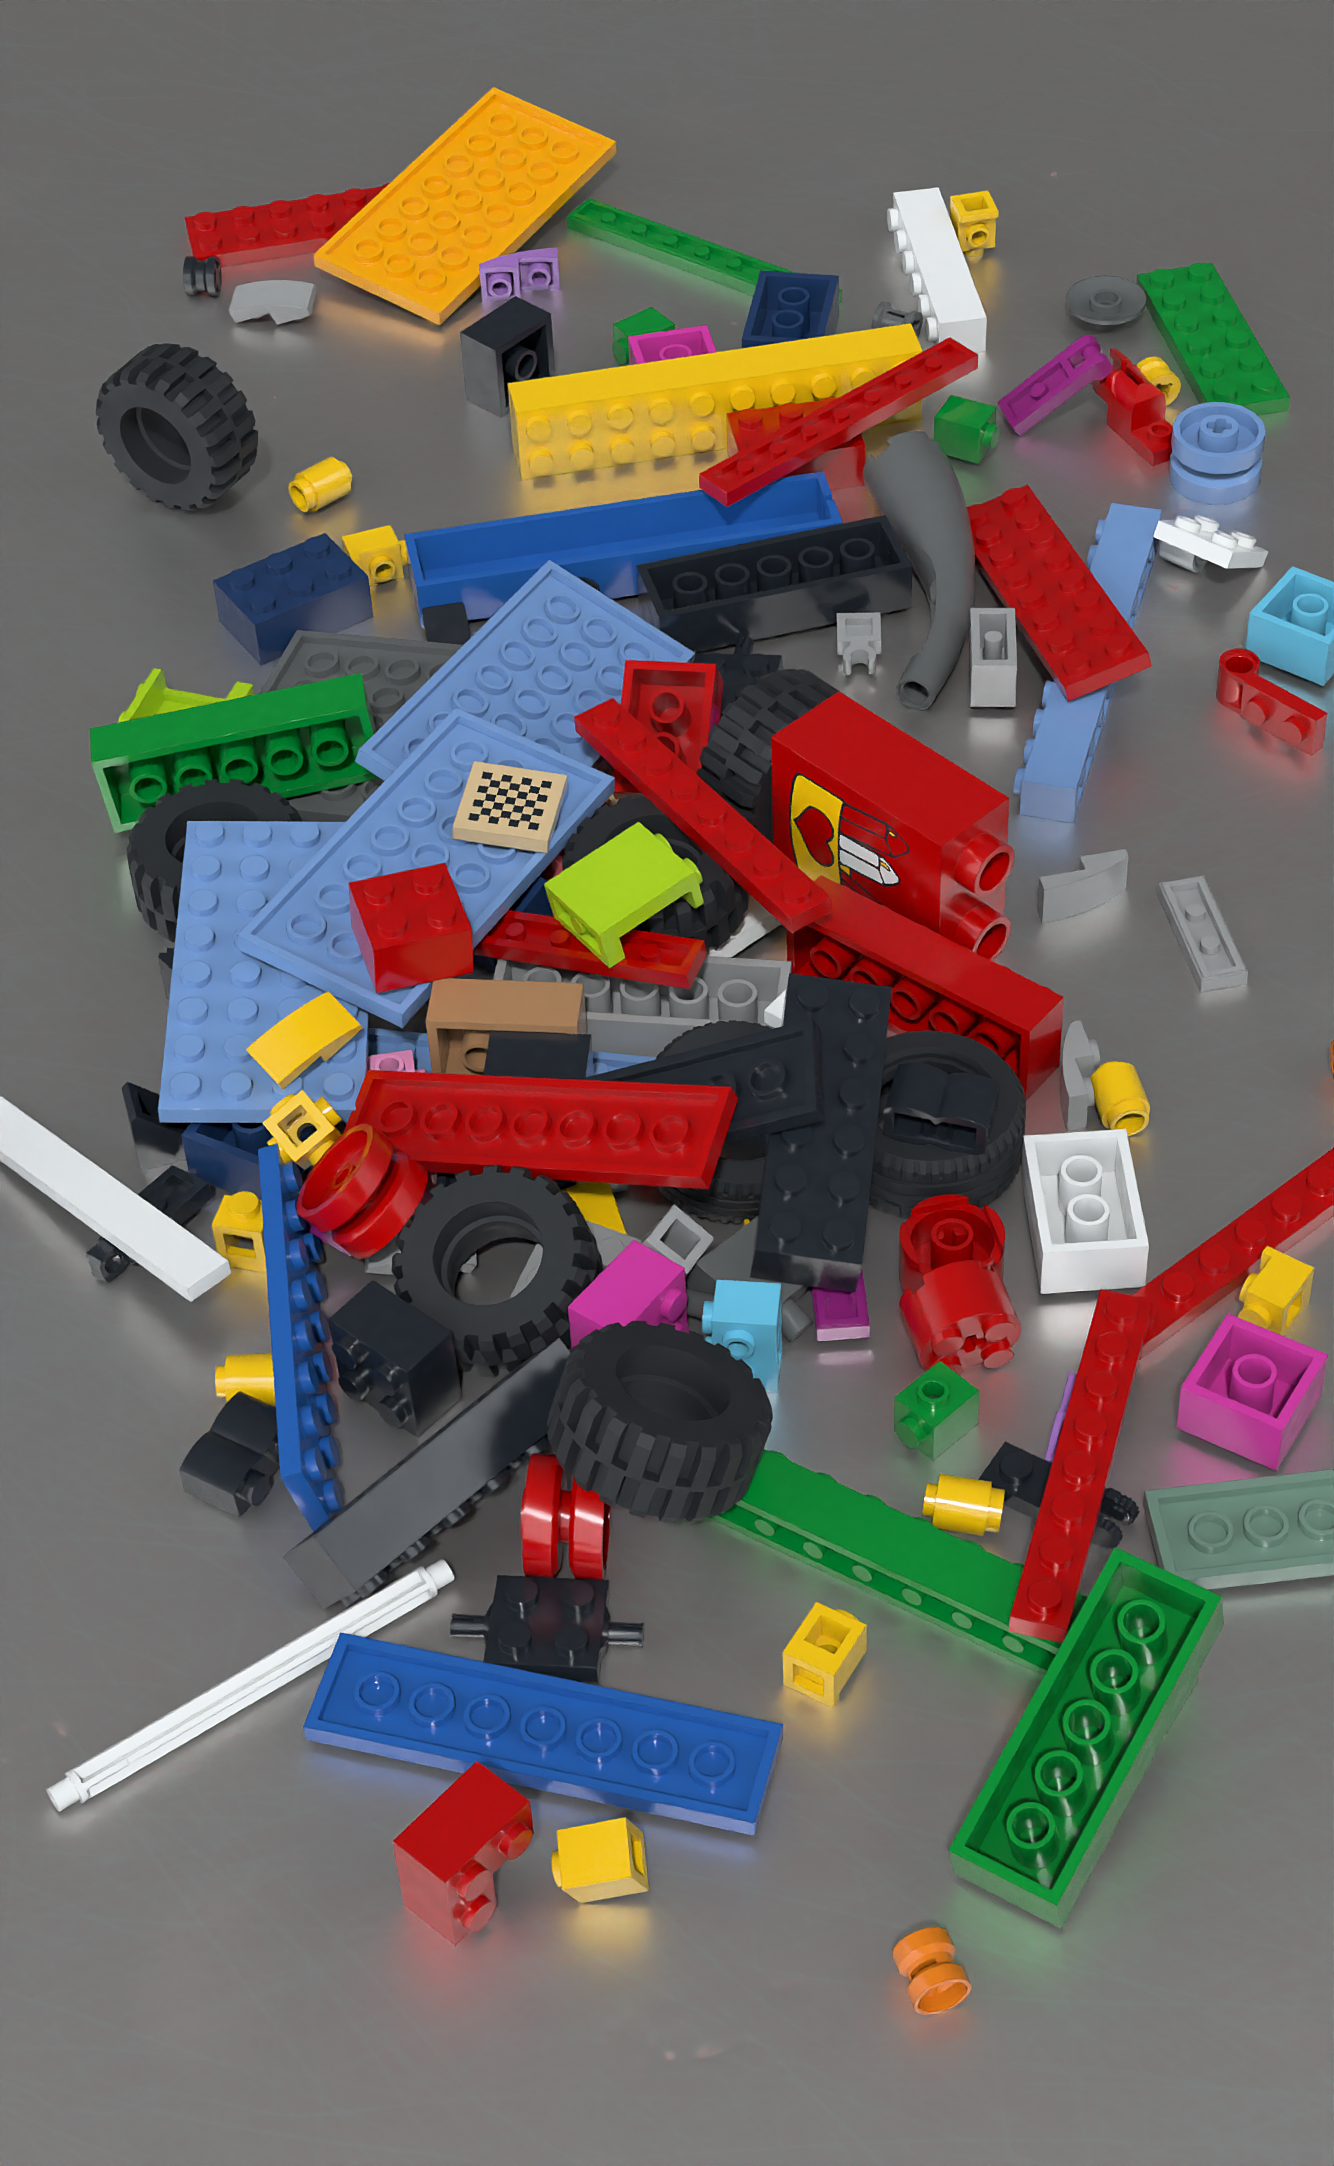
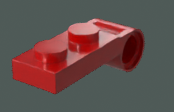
M1241 648L1225 651L1219 658L1216 699L1218 702L1240 714V717L1310 756H1313L1322 749L1328 713L1259 676L1260 659L1252 651Z

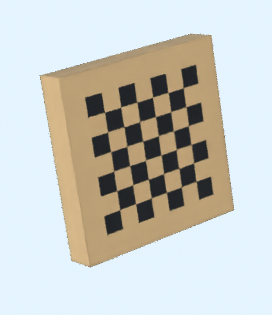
M474 761L453 823V839L548 853L567 790V775Z

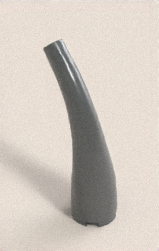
M907 431L887 439L890 447L884 450L876 459L870 454L864 465L863 481L882 515H886L924 587L930 605L931 625L927 640L921 652L911 657L896 686V694L905 706L915 710H925L931 706L949 677L968 633L970 608L974 607L975 549L966 502L951 462L939 442L930 439L926 432Z

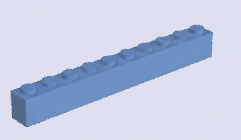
M1111 503L1106 519L1098 520L1095 534V544L1098 545H1090L1086 566L1133 630L1160 540L1154 538L1153 535L1158 521L1161 520L1162 510ZM1046 681L1042 696V707H1045V709L1036 710L1033 723V736H1035V739L1027 738L1023 755V765H1026V767H1018L1014 780L1013 794L1020 796V815L1068 823L1075 822L1117 681L1069 702L1055 681Z

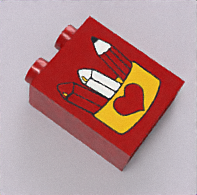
M839 691L771 736L773 845L813 881L822 875L920 925L928 927L930 930L959 945L968 947L971 951L991 961H994L1007 944L1011 933V922L1004 916L1006 879L1011 872L1015 858L1013 848L1007 844L1009 797Z

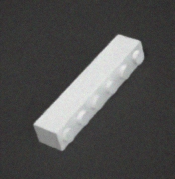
M939 187L894 192L893 208L887 210L888 228L890 232H895V248L897 253H902L903 272L905 275H910L912 297H917L918 312H921L923 319H925L927 341H933L934 345L951 337L975 353L986 351L987 317Z

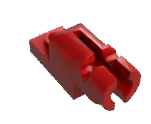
M1117 348L1110 349L1109 356L1113 359L1110 374L1101 380L1090 382L1094 392L1108 404L1107 425L1152 467L1169 461L1172 453V425L1165 420V394L1154 386Z

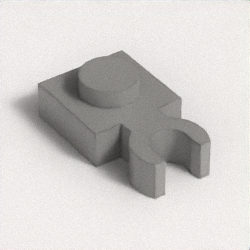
M880 612L837 613V655H843L844 673L851 675L852 665L863 663L868 666V674H874L876 672V654H881Z

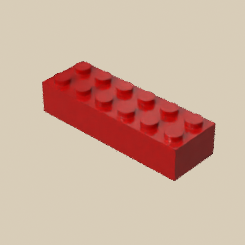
M822 875L814 881L831 897L832 912L793 933L786 929L787 961H792L793 974L892 987L888 1030L896 1034L926 1030L941 1031L974 1039L992 1049L1011 1066L1016 1073V1077L1021 1082L1026 1101L1060 1066L1063 996L1055 993L1048 987L1041 986L1013 972L1006 966L999 965L971 951L964 945L951 941L924 925H920L890 910L884 905H880L852 891L844 885H840Z

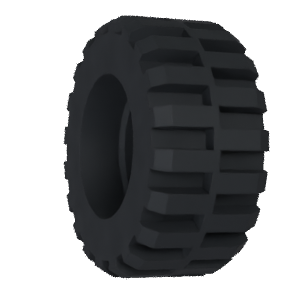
M169 343L148 346L102 384L96 403L95 415L99 417L96 425L98 433L104 437L103 446L107 454L113 456L116 461L114 463L115 467L120 473L124 472L130 479L129 483L134 488L145 491L147 498L154 502L163 501L165 507L199 510L200 508L212 505L250 471V467L254 464L257 456L258 431L253 429L256 420L253 411L247 409L245 395L242 390L238 391L232 384L234 380L227 372L222 373L216 367L217 363L209 357L202 358L198 355L197 350L190 347L181 348L180 344Z
M804 669L778 670L776 674L770 673L758 678L756 685L746 686L739 692L740 697L734 703H729L722 711L724 716L718 725L714 724L708 734L710 737L707 747L702 748L699 758L702 768L697 770V775L772 844L771 736L839 691L812 672Z
M218 779L205 780L204 785L195 787L191 783L180 787L178 793L172 796L167 793L160 797L155 803V808L149 806L138 819L139 823L134 825L128 837L129 844L126 848L127 860L138 911L142 913L144 921L152 929L158 930L161 936L175 942L187 821L302 822L298 811L277 792L271 794L266 786L257 783L248 786L243 780L230 779L229 783H219Z
M631 795L619 798L617 804L611 807L605 804L594 812L592 819L586 817L578 825L577 834L573 833L564 848L565 855L562 858L563 871L637 822H640L653 835L661 834L668 841L676 855L682 860L689 858L700 871L703 880L699 884L704 901L702 905L695 909L685 899L680 897L633 928L634 930L704 940L708 954L710 947L719 948L730 938V933H734L744 920V913L748 910L749 893L645 796L632 799Z
M501 1165L484 1166L483 1173L473 1175L470 1169L455 1174L457 1181L444 1187L442 1183H439L431 1189L429 1194L432 1198L425 1205L419 1202L416 1210L410 1217L412 1221L410 1228L403 1226L398 1233L395 1243L401 1253L393 1255L391 1272L397 1279L394 1284V1290L398 1297L452 1332L457 1369L468 1372L471 1371L474 1365L480 1376L497 1377L499 1369L506 1368L510 1373L522 1362L558 1338L569 1350L571 1348L568 1306L603 1271L601 1255L595 1245L596 1240L576 1202L568 1192L560 1191L557 1183L544 1174L538 1175L535 1179L532 1178L530 1169L518 1166L511 1167L510 1173H504ZM519 1237L532 1240L542 1246V1259L537 1273L531 1282L514 1297L492 1305H473L455 1298V1282L462 1265L473 1252L483 1245L501 1238Z
M631 1321L626 1326H622L617 1322L606 1325L600 1330L596 1329L582 1338L579 1344L572 1348L548 1414L547 1425L549 1429L547 1434L552 1450L556 1453L557 1460L566 1473L572 1472L576 1484L586 1492L593 1490L599 1494L600 1501L613 1508L616 1504L629 1509V1514L644 1518L646 1514L657 1516L661 1522L674 1523L679 1518H686L688 1522L702 1521L709 1517V1514L714 1517L732 1508L747 1493L772 1428V1407L764 1385L759 1378H753L752 1369L742 1359L735 1360L731 1356V1351L719 1343L713 1345L703 1340L704 1335L691 1330L689 1333L675 1330V1325L661 1322L658 1326L647 1325L646 1321Z

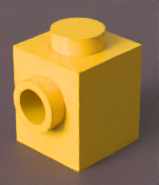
M626 1817L557 1830L558 1850L553 1851L551 1855L554 1880L558 1887H562L564 1892L579 1903L649 1891L643 1832Z

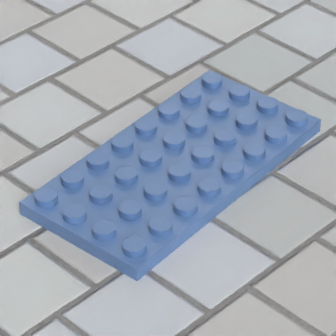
M548 560L359 749L355 762L385 781L455 708H459L595 769L604 760V757L575 731L574 717L611 698H614L621 705L625 660L691 663L695 653L559 565Z
M455 708L236 935L237 947L239 950L326 992L329 991L332 995L403 1028L430 998L433 981L380 993L375 992L351 927L348 883L445 863L472 928V944L474 949L561 852L573 833L577 834L578 825L586 817L591 818L594 812L612 795L615 789V777L459 708ZM474 761L567 775V790L548 853L453 839V823Z
M187 821L158 1104L160 1122L263 1123L271 1116V1109L280 1100L290 1094L296 1095L301 1090L307 1093L314 1101L323 1096L341 1117L342 1120L339 1123H347L351 1112L356 1110L355 1101L367 1073L370 1012L334 996L361 1024L363 1029L325 1062L319 1057L282 1090L250 1056L246 1049L286 1016L309 1001L326 993V991L239 950L236 936L345 822Z

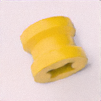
M1153 356L1145 358L1136 365L1144 376L1165 394L1166 406L1176 399L1180 392L1181 383L1179 378L1169 370L1164 360Z

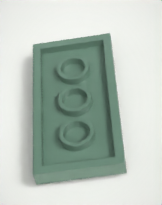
M1334 1469L1144 1491L1143 1506L1159 1568L1200 1587L1211 1590L1334 1575Z

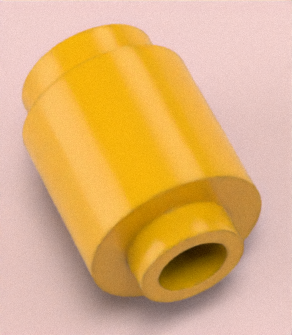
M327 457L295 475L294 480L288 485L291 499L297 508L303 512L309 510L318 511L350 493L352 474L343 461H338L334 457Z
M1118 1061L1106 1062L1098 1067L1091 1075L1090 1080L1094 1090V1102L1103 1125L1110 1130L1126 1129L1127 1136L1139 1133L1149 1123L1150 1104L1136 1068L1130 1063Z
M272 1353L227 1355L225 1365L216 1367L215 1386L217 1397L226 1398V1402H228L235 1394L241 1391L271 1406H276Z
M939 1473L938 1484H926L922 1516L932 1517V1524L939 1530L984 1537V1532L998 1534L1005 1489L993 1488L990 1481Z

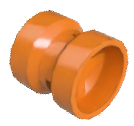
M927 1927L914 1931L901 1939L892 1950V1957L898 1972L903 1977H907L910 1982L908 1996L914 2010L919 2014L932 2015L948 2011L959 2005L971 1992V1983L965 1969L961 1965L955 1964L953 1958L956 1948L949 1932L945 1928Z

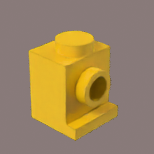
M988 190L950 197V220L962 252L966 256H980L986 248L995 247L996 218H998L999 211Z
M391 525L341 536L343 551L368 575L369 586L404 578L402 566L408 565L405 540L398 541Z
M241 1191L232 1196L224 1195L212 1222L217 1253L226 1258L232 1268L266 1273L262 1200L248 1191ZM241 1238L253 1240L254 1250L239 1248L238 1245Z
M1266 1246L1262 1252L1259 1274L1252 1272L1242 1286L1239 1300L1244 1302V1307L1239 1312L1238 1317L1285 1336L1309 1303L1314 1267Z
M816 1602L783 1651V1685L834 1708L839 1701L840 1691L867 1651V1625L845 1610H834Z

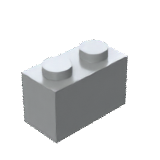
M970 608V707H1015L1017 679L1015 608Z

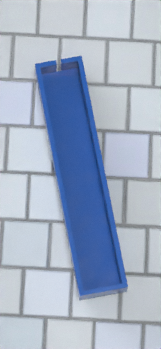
M824 471L779 478L728 507L705 491L696 490L404 534L409 578L422 628V609L430 606L462 602L465 605L467 620H483L492 617L548 560H551L576 577L594 580L599 585L600 592L613 600L619 597L638 595L636 565L843 524L836 503L832 499V493Z

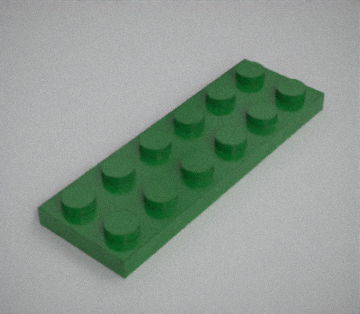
M1195 263L1188 267L1169 270L1157 269L1150 273L1137 274L1136 284L1145 292L1146 307L1199 404L1205 402L1231 403L1243 406L1256 413L1257 416L1289 411V394L1213 263Z

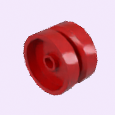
M367 1123L354 1126L340 1136L312 1168L296 1202L297 1214L321 1232L332 1230V1241L356 1259L360 1260L370 1257L385 1247L413 1215L424 1195L428 1182L427 1169L407 1153L401 1150L393 1152L392 1141L373 1126Z
M532 1453L529 1460L526 1487L523 1491L521 1506L522 1558L525 1577L554 1578L561 1567L564 1543H568L569 1567L574 1578L577 1580L604 1581L609 1551L611 1506L600 1501V1495L593 1490L586 1492L576 1484L574 1474L572 1490H567V1473L559 1464L556 1454Z

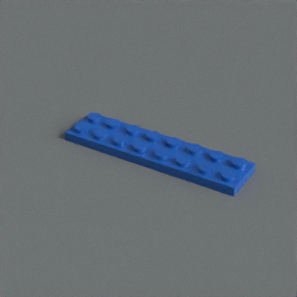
M277 1143L259 1148L258 1157L280 1478L309 1526L315 1531L344 1507L340 1485L337 1479L334 1478V1467L340 1466V1454L330 1430V1425L337 1422L335 1405L331 1395L327 1392V1383L333 1381V1370L326 1351H324L323 1342L330 1340V1331L326 1317L320 1308V1302L327 1298L323 1278L317 1270V1262L323 1261V1250L319 1237L310 1232L311 1224L297 1214L296 1202L303 1186L299 1168L294 1161L284 1163Z
M341 1632L303 1726L305 1739L459 1773H465L478 1761L506 1783L753 1836L756 1835L783 1740V1724Z

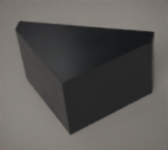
M126 1082L121 1089L140 1170L143 1171L185 1161L186 1157L181 1135L191 1123L160 1122L158 1113L160 1094Z

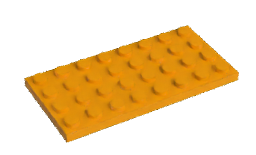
M493 87L313 254L315 267L441 325L481 286L479 265L488 260L515 253L616 154V141Z

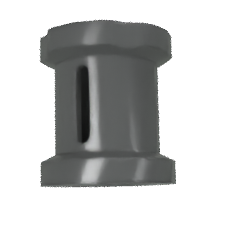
M883 301L878 305L874 313L871 329L911 323L917 338H919L923 316L918 311H911L909 313L894 309L890 303Z

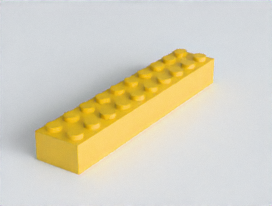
M911 323L508 383L513 452L521 480L727 449L726 413L740 412L749 408L776 407L786 403L798 404L820 401L829 397L839 398L918 355L923 350ZM922 400L875 426L922 419Z

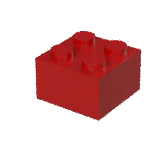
M445 863L348 883L351 927L376 993L473 973L472 928Z

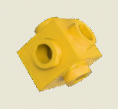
M303 1090L296 1095L290 1094L280 1100L271 1109V1116L263 1122V1125L273 1136L267 1144L270 1146L278 1143L284 1163L294 1161L304 1170L311 1165L315 1166L325 1151L342 1136L335 1127L342 1119L323 1096L314 1101ZM307 1126L316 1127L317 1131L302 1142L300 1139L301 1131Z

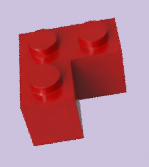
M476 1761L392 1841L403 1904L454 1946L469 1932L475 1933L481 1930L492 1917L497 1906L493 1873L507 1859L514 1860L519 1857L528 1847L534 1834L530 1801L480 1762Z

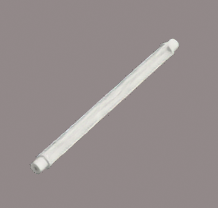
M440 1559L427 1568L418 1567L65 1773L66 1778L47 1788V1793L53 1805L60 1812L78 1800L80 1803H84L329 1659L340 1632L366 1637L437 1596V1590L454 1581V1575L445 1560Z

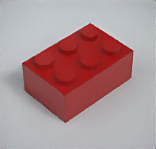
M829 397L820 401L798 404L786 403L782 406L762 409L749 408L740 412L726 413L728 457L733 456L837 398ZM858 434L782 477L824 471L831 491L865 486L863 469L866 462V445L862 434Z
M625 660L621 706L697 774V770L702 768L699 759L702 748L707 747L710 740L708 734L713 725H718L720 722L724 682L716 664ZM614 768L615 789L612 794L616 800L630 795L632 799L644 797L633 784Z

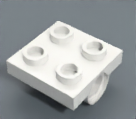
M1177 515L1176 520H1160L1153 535L1154 538L1161 540L1159 551L1161 558L1195 573L1201 571L1208 561L1227 569L1263 567L1268 551L1255 546L1256 538L1238 531H1232L1231 535L1218 530L1220 525L1218 522L1196 515L1194 519Z

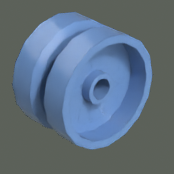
M1205 402L1187 408L1177 416L1172 425V453L1169 462L1170 484L1180 495L1191 501L1203 504L1227 505L1245 500L1256 492L1261 482V455L1264 451L1266 435L1264 422L1256 413L1243 406L1226 402Z

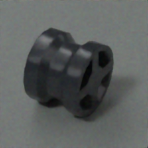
M195 256L185 257L183 284L187 296H196L198 292H207L210 296L220 295L222 271L221 263L217 256H210L207 260H198Z

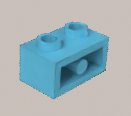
M716 1280L714 1301H704L702 1332L712 1334L706 1335L705 1341L713 1345L719 1343L729 1349L731 1356L735 1360L742 1359L752 1369L753 1378L761 1380L766 1392L778 1393L783 1353L781 1283Z

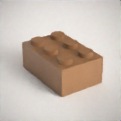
M454 978L433 981L426 1016L432 1073L483 1075L490 1031L587 1034L584 984Z

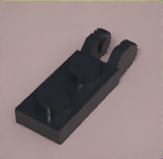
M1005 1441L978 1480L990 1481L993 1488L1005 1489L1004 1505L1037 1520L1052 1463ZM1113 1488L1105 1490L1092 1540L1093 1544H1099L1101 1547L1111 1548L1112 1550L1118 1546L1122 1540L1123 1531L1120 1530V1526H1117L1112 1521L1116 1520L1123 1525H1130V1523L1134 1522L1140 1511L1132 1498L1122 1495L1121 1492Z

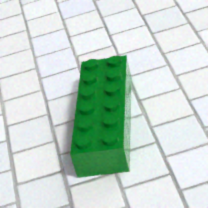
M362 673L90 728L91 764L114 833L132 830L134 825L139 823L138 819L149 806L155 808L157 800L165 794L169 793L172 796L178 793L180 787L191 783L193 787L204 785L205 780L218 779L219 783H229L230 779L243 780L248 786L257 783L266 786L271 794L277 792L283 798L381 779L355 762L359 749L377 732Z
M1114 1548L948 1850L955 1875L1060 1929L1063 1928L1224 1625L1222 1596L1123 1550Z

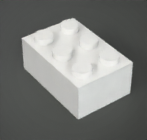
M1126 1129L1024 1135L1021 1180L1040 1294L1144 1287L1146 1283L1149 1243Z

